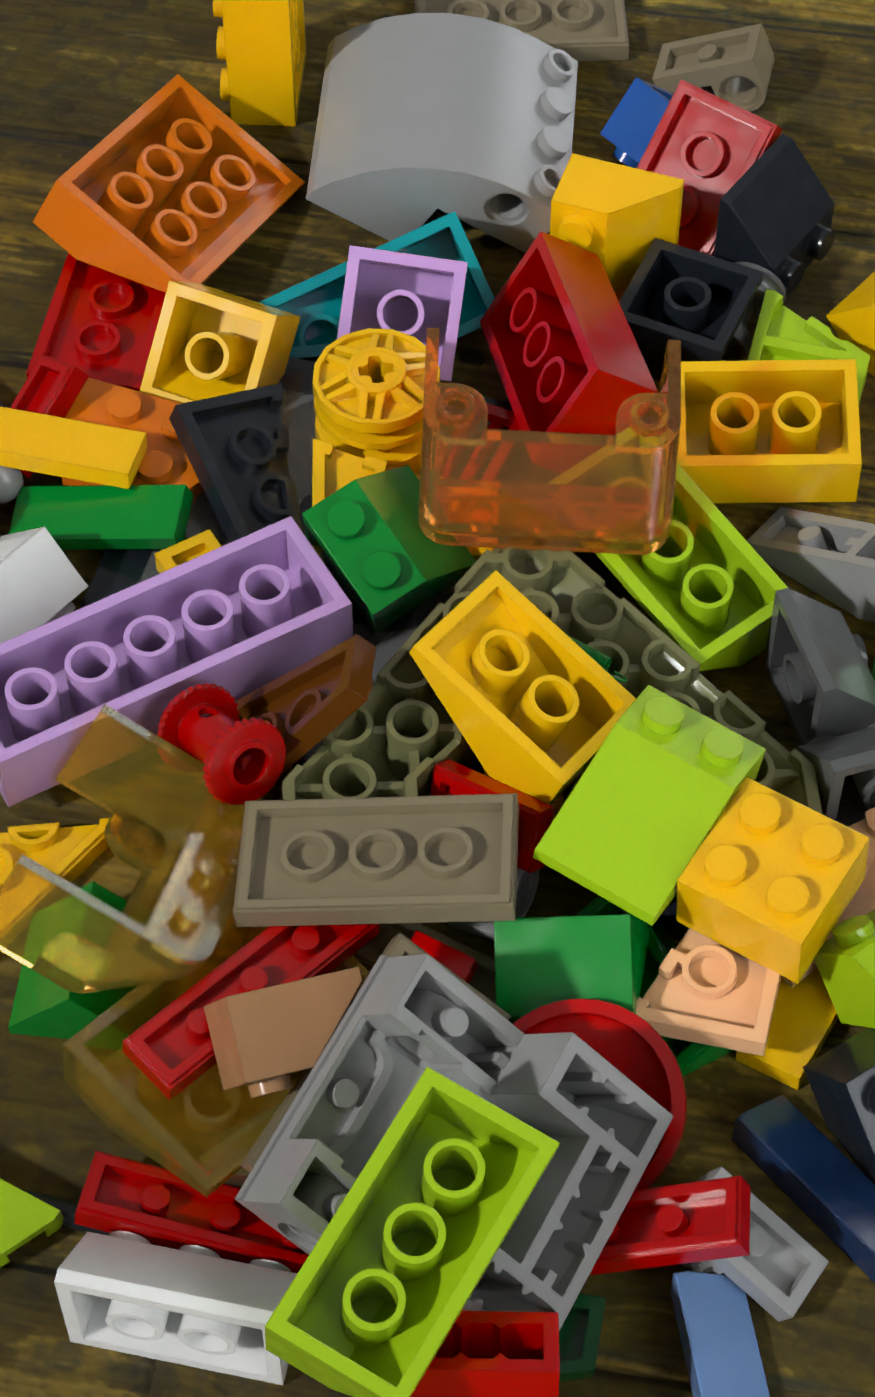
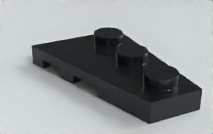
M282 383L175 405L169 418L229 543L290 516L302 531L296 485L290 479L287 452L290 449L288 428H283L280 407L284 402Z

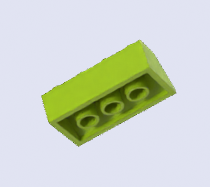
M641 422L542 485V493L662 632L700 664L699 671L739 667L767 649L775 593L777 590L788 587Z
M426 1067L266 1323V1350L328 1388L352 1397H411L558 1150L560 1143L433 1069Z

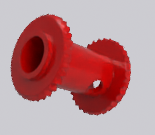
M208 683L190 686L169 702L160 718L157 735L163 756L168 759V762L184 770L187 768L193 770L195 767L200 769L204 766L202 770L205 773L203 779L206 780L205 786L208 788V792L213 795V798L219 800L222 804L239 806L245 805V801L260 799L278 781L285 765L287 753L281 731L268 720L264 721L261 718L255 719L252 717L249 720L244 718L240 722L238 717L240 711L237 709L238 704L234 701L235 697L230 695V692L222 686ZM210 714V717H201V715Z

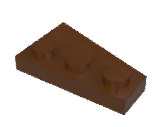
M354 635L235 701L238 704L237 709L240 711L238 715L240 722L244 718L247 720L252 717L255 719L261 718L264 721L268 720L281 731L287 753L281 775L368 700L373 686L372 671L377 647L360 635ZM209 793L206 811L226 823L245 805L229 806L226 803L222 804Z

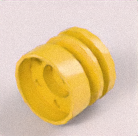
M367 328L345 334L326 346L315 362L312 384L314 410L316 413V439L333 444L334 449L362 458H365V455L387 461L388 466L394 468L409 465L414 474L420 476L427 474L438 458L440 448V367L433 352L416 337L393 329Z

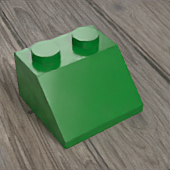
M409 465L355 479L302 513L306 537L374 634H377L461 579L476 562L473 555Z

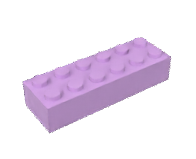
M291 516L0 644V794L8 807L157 740L158 725L164 709L176 695L190 686L204 683L216 684L228 690L230 695L235 697L234 701L353 637L352 603ZM203 714L201 717H207L210 714Z

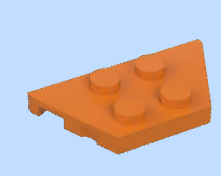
M93 378L87 379L65 418L146 432L147 450L131 485L186 484L194 495L192 503L204 491L169 420L175 405L181 403ZM62 477V483L66 486L102 485Z

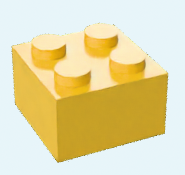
M746 777L677 880L676 921L798 984L864 881L870 838Z

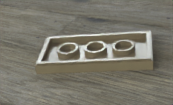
M414 0V13H454L488 19L518 29L553 48L561 49L577 61L629 60V37L624 0Z
M517 793L245 801L233 908L236 926L267 927L515 921L519 832Z

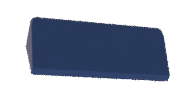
M784 1095L747 1110L735 1119L732 1141L875 1283V1184Z

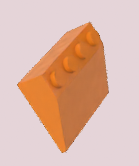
M177 74L56 180L33 223L76 260L166 293L169 281L196 282L203 285L301 189L305 181Z

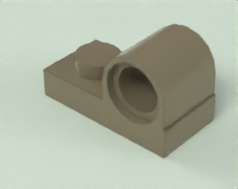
M762 23L662 44L652 80L655 86L671 93L675 92L681 79L699 88L711 86L717 97L751 112L758 109L764 103L775 58L768 36Z

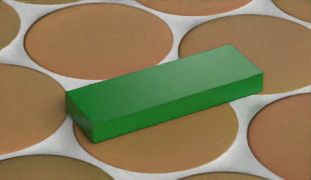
M186 484L131 485L130 489L107 485L22 486L18 493L8 534L45 527L61 550L165 549L184 540L194 495Z

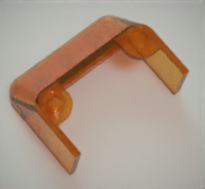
M427 328L418 523L426 537L438 544L448 546L634 555L652 553L665 544L669 536L673 516L681 425V340H668L659 393H639L626 399L617 412L615 435L487 429V404L477 390L464 384L437 382L440 328Z

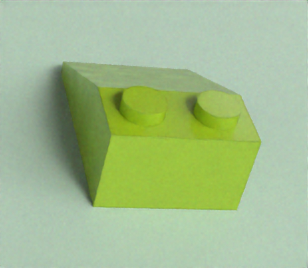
M648 685L615 723L538 843L533 858L652 926L676 896L678 878L745 778L748 777L755 781L766 749Z

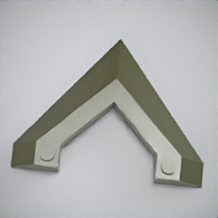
M524 509L510 522L508 533L493 550L489 551L487 549L455 585V593L445 604L440 602L377 673V682L372 686L368 700L322 739V744L303 766L297 764L282 781L283 800L430 796L434 764L450 759L469 768L478 758L409 652L423 636L497 570L566 635L568 634L577 639V641L580 640V642L586 643V645L588 644L592 648L594 647L597 651L600 650L603 654L611 656L612 661L607 672L618 678L621 677L614 674V670L624 675L628 682L619 683L636 699L650 685L764 747L766 751L755 781L822 814L814 764L797 749L789 752L764 730L766 722L730 690L724 694L699 673L700 664L624 597L620 600L605 587V580L567 547L562 551L539 532L540 523Z

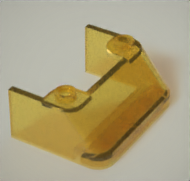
M104 704L59 772L56 781L112 814L104 830L107 845L121 862L136 868L142 873L121 913L22 854L0 887V951L60 987L81 994L194 976L214 951L234 905L245 805L229 806L213 798V795L208 792V788L205 786L206 780L203 779L205 773L202 769L205 764Z

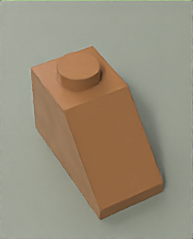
M359 966L227 996L203 1006L223 1090L248 1085L250 1097L256 1098L293 1088L290 1075L315 1066L362 982Z

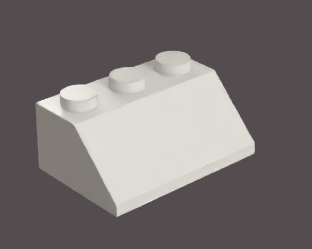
M45 527L0 536V644L73 612L76 606L72 600L88 587Z
M113 1231L109 1236L87 1232L58 1267L54 1284L70 1342L278 1385L284 1384L289 1363L266 1350L265 1325L297 1273H292L285 1265L267 1259H255L247 1264L222 1259L216 1252L198 1245H184L177 1250L152 1245L144 1237L132 1232Z

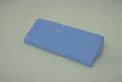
M691 1271L673 1273L670 1293L693 1397H770L746 1292L726 1275Z

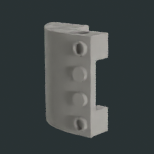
M411 13L385 17L356 26L335 36L327 49L306 200L388 241L421 227L437 208L448 214L455 211L459 220L526 253L540 231L545 233L550 231L551 199L572 155L578 61L565 51L553 48L541 40L513 27L480 17L454 13Z
M428 954L395 957L380 955L236 1195L235 1200L307 1254H310L426 1067H429L560 1143L558 1150L463 1308L464 1311L559 1312L560 1331L674 1116L575 1033L524 1034Z

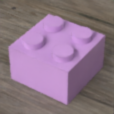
M350 245L337 339L345 334L367 328L393 329L416 337L433 352L440 367V380L450 382L452 379L468 262Z

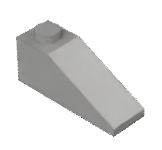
M780 507L747 540L767 564L856 618L875 623L874 523Z

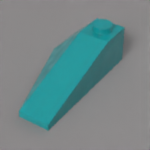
M455 211L374 248L468 262L457 339L481 328L480 320L495 298ZM348 261L258 302L301 316L290 357H318L326 346L337 340Z

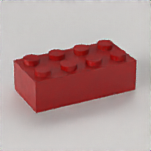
M540 231L480 320V324L531 461L562 473L635 426L639 419L648 414L653 405L654 398L659 392L599 255Z

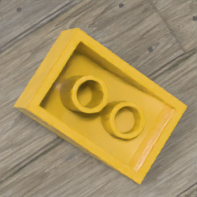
M497 570L423 636L409 652L487 774L499 782L550 805L587 769L615 723L636 700L629 691Z

